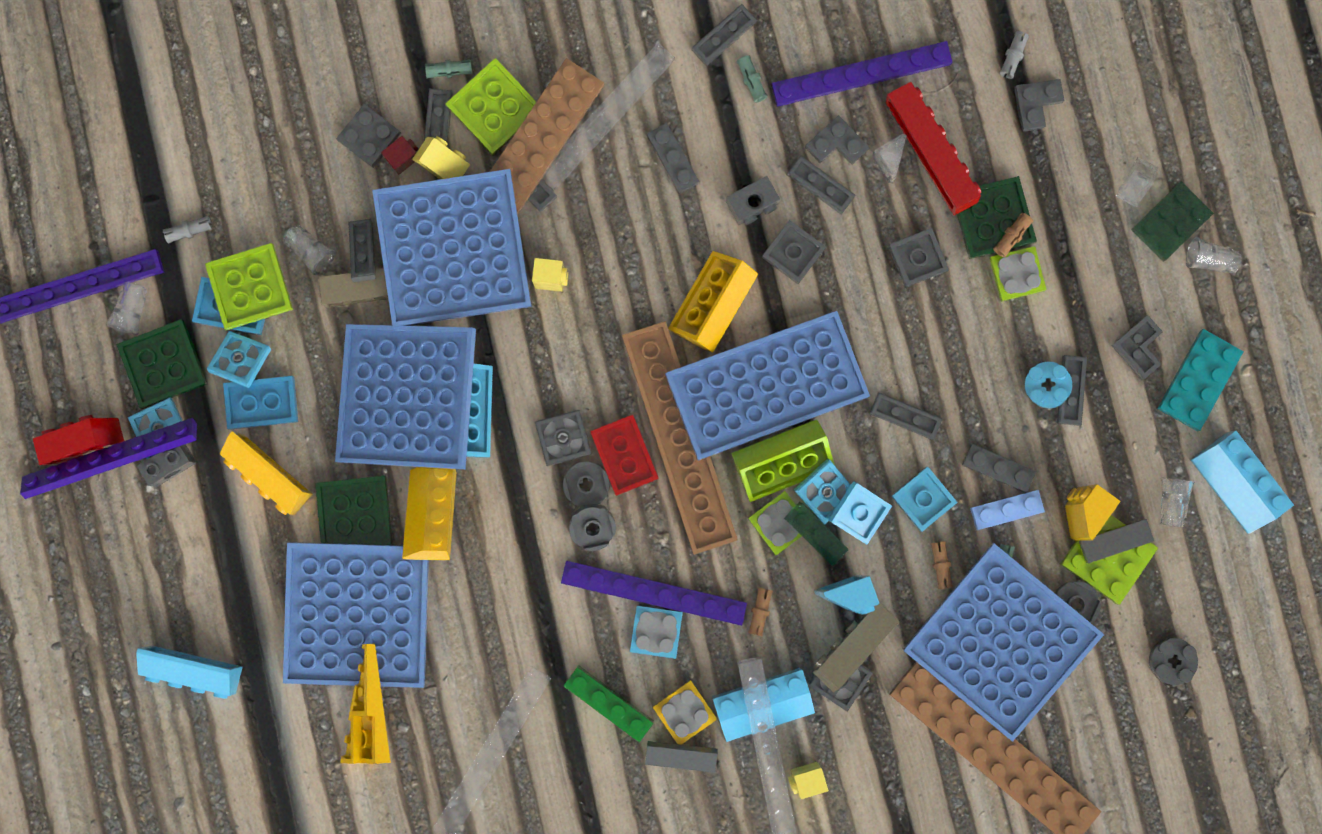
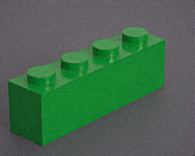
M579 665L564 684L566 689L639 743L654 723V720Z

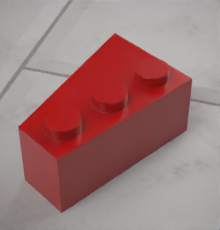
M86 415L78 418L79 422L77 423L67 422L61 424L60 429L42 431L41 436L33 438L39 465H55L83 456L85 453L103 449L105 446L123 442L124 437L119 418H94L93 415Z

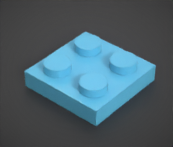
M929 467L923 469L891 496L920 532H923L958 503Z
M853 481L828 520L867 545L892 505Z

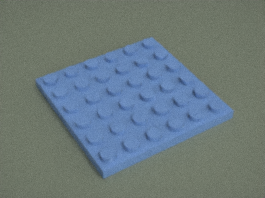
M510 169L372 190L393 328L532 307Z
M346 324L335 462L466 470L476 329L472 327L399 326L393 328L392 325Z
M288 542L283 684L355 686L359 684L361 672L358 671V665L363 663L364 659L362 644H375L381 687L424 688L429 560L403 559L402 545Z
M992 543L907 643L903 651L1013 742L1104 634L995 543Z

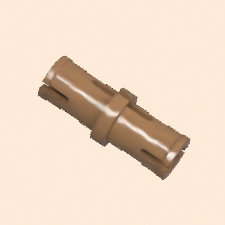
M1021 213L1014 224L1004 231L1005 235L993 250L1005 258L1011 248L1021 241L1022 235L1033 223V219L1029 215Z
M946 541L939 542V548L938 542L931 543L935 563L932 565L933 569H936L938 589H945V583L946 588L953 587L949 569L951 562H948Z
M758 588L755 608L752 607L751 610L753 616L748 633L763 636L766 617L770 614L768 608L773 593L772 590Z

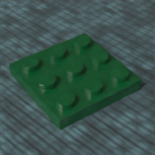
M1019 176L980 185L981 197L978 203L957 214L969 259L996 253L993 248L1005 235L1004 231L1014 224L1021 213L1030 216ZM1032 224L1022 235L1021 241L1016 243L1011 249L1037 242Z
M182 319L116 344L139 408L141 409L207 384L186 324Z
M386 476L315 483L321 543L393 545Z

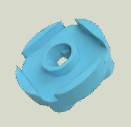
M1042 362L1030 369L1025 379V390L1027 396L1036 405L1042 408H1055L1063 404L1070 396L1072 379L1064 366L1055 362ZM1046 379H1051V382L1056 384L1051 388V391H1046V387H1042V383H1045Z

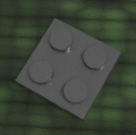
M363 104L336 140L374 168L383 156L381 152L391 145L401 132L366 104Z
M789 220L763 254L762 258L799 284L825 250L826 246Z
M932 228L891 243L888 246L905 288L949 271Z

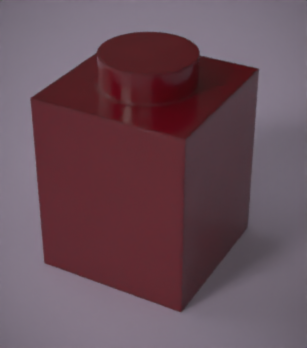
M401 136L384 149L381 154L396 173L400 175L415 163L412 159L419 148L411 139L407 141Z

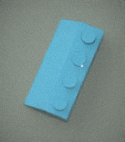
M473 364L467 457H490L493 366Z
M1237 431L1226 432L1191 459L1192 463L1247 534L1276 520L1294 506Z
M856 575L814 590L815 595L844 609L858 614L861 613V615L874 611V606L880 604L870 576Z
M157 646L138 648L136 652L138 675L146 676V681L159 683L160 680L168 682V686L182 688V685L191 687L190 691L205 693L206 690L214 692L213 696L223 699L236 694L243 666Z
M801 668L712 696L726 742L815 713L810 691Z

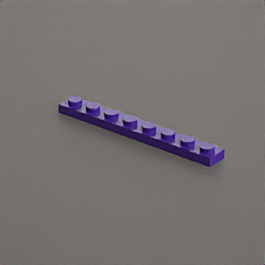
M945 41L773 82L771 86L776 105L779 107L949 66L953 61L948 43Z
M154 249L0 297V324L164 273L159 252Z
M193 418L180 421L22 476L20 494L24 499L196 441L197 423Z
M570 561L565 563L561 584L741 626L747 606L746 602Z

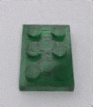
M1181 181L1131 230L1164 262L1214 213Z

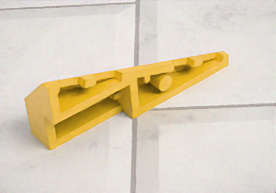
M362 644L364 659L363 663L358 665V671L361 672L359 684L354 686L348 718L351 721L350 733L345 735L344 742L347 743L346 754L341 756V763H391L375 644Z

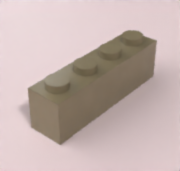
M383 265L375 266L376 279L353 282L351 279V269L347 270L348 273L345 274L327 272L325 276L318 277L321 303L326 308L388 299Z
M881 603L874 606V611L863 614L858 623L854 620L845 630L848 634L843 639L839 637L830 646L832 652L828 656L823 654L815 663L817 668L813 673L832 692L839 690L900 622Z

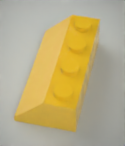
M712 251L668 330L692 344L713 353L758 273L742 260Z
M234 431L228 435L220 452V455L225 458L223 463L232 470L238 469L242 473L240 477L249 485L254 483L259 488L258 493L267 500L271 498L276 502L277 505L275 507L282 514L295 515L313 493L247 436Z
M416 467L410 470L403 559L450 560L456 469Z

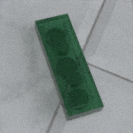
M801 502L784 518L831 566H834L849 550Z

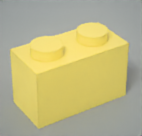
M438 136L435 138L427 137L412 159L440 180L463 176L470 166L465 161V155L457 150L451 151L446 147L448 143Z
M535 258L532 276L535 289L563 292V285L567 286L569 276L563 261Z
M817 762L790 770L792 776L788 777L791 790L794 794H798L800 799L828 792L822 768Z

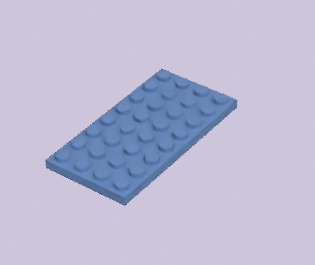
M837 311L665 373L698 461L870 397Z

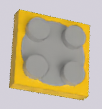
M691 680L652 707L676 743L680 745L717 720V717Z

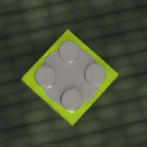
M1035 246L1009 252L1005 258L1000 255L989 258L1001 302L1047 290Z
M786 491L782 492L748 518L775 556L813 528Z

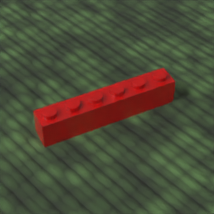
M909 82L888 93L885 103L953 215H956L978 203L981 197V189L977 182H973L969 177V169L964 162L961 163L958 159V152L955 146L947 141L946 132L942 125L936 123L933 110L930 106L925 105L920 89L918 87L915 88L912 82Z

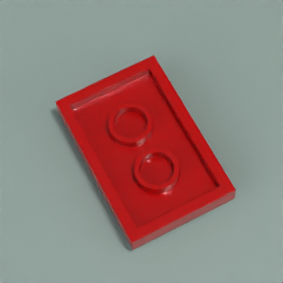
M634 415L590 431L616 496L659 479Z

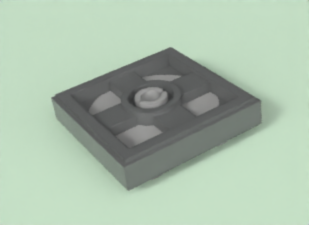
M580 410L535 421L546 466L592 455Z
M860 665L843 686L835 692H832L815 674L808 683V686L848 712L873 672Z

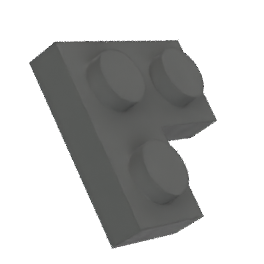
M1061 79L1015 86L1014 91L1022 132L1044 129L1046 127L1043 106L1061 104L1065 101Z
M839 115L805 145V148L819 163L823 162L837 149L853 165L869 150V146Z
M1146 315L1111 346L1143 380L1161 365L1147 346L1163 331Z

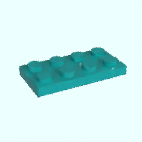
M1205 329L1200 330L1157 409L1190 428L1201 431L1244 351Z

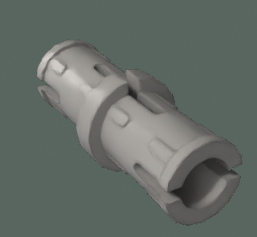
M1022 31L1015 32L1011 47L1005 53L1006 59L999 73L1001 76L1004 77L1006 73L1005 78L1012 79L1014 77L1017 65L1024 56L1023 50L1029 39L1027 33L1023 37Z
M205 216L190 222L188 220L182 221L181 225L163 229V233L166 234L164 237L167 243H171L186 237L188 239L193 238L195 234L213 230V227L210 225L212 224L210 218Z

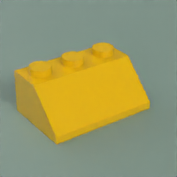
M1098 484L1082 486L1077 489L1073 488L1066 498L1069 501L1065 505L1070 538L1074 541L1093 540L1121 501Z

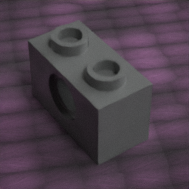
M768 176L759 179L726 198V203L738 225L742 223L748 225L757 220L756 216L764 212L767 215L777 209L776 205L780 202V198ZM756 198L759 200L760 205L758 207H751L748 204V200Z
M184 444L158 453L137 467L148 486L158 487L197 462L187 445Z

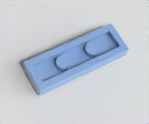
M1039 490L970 508L976 530L1045 512Z

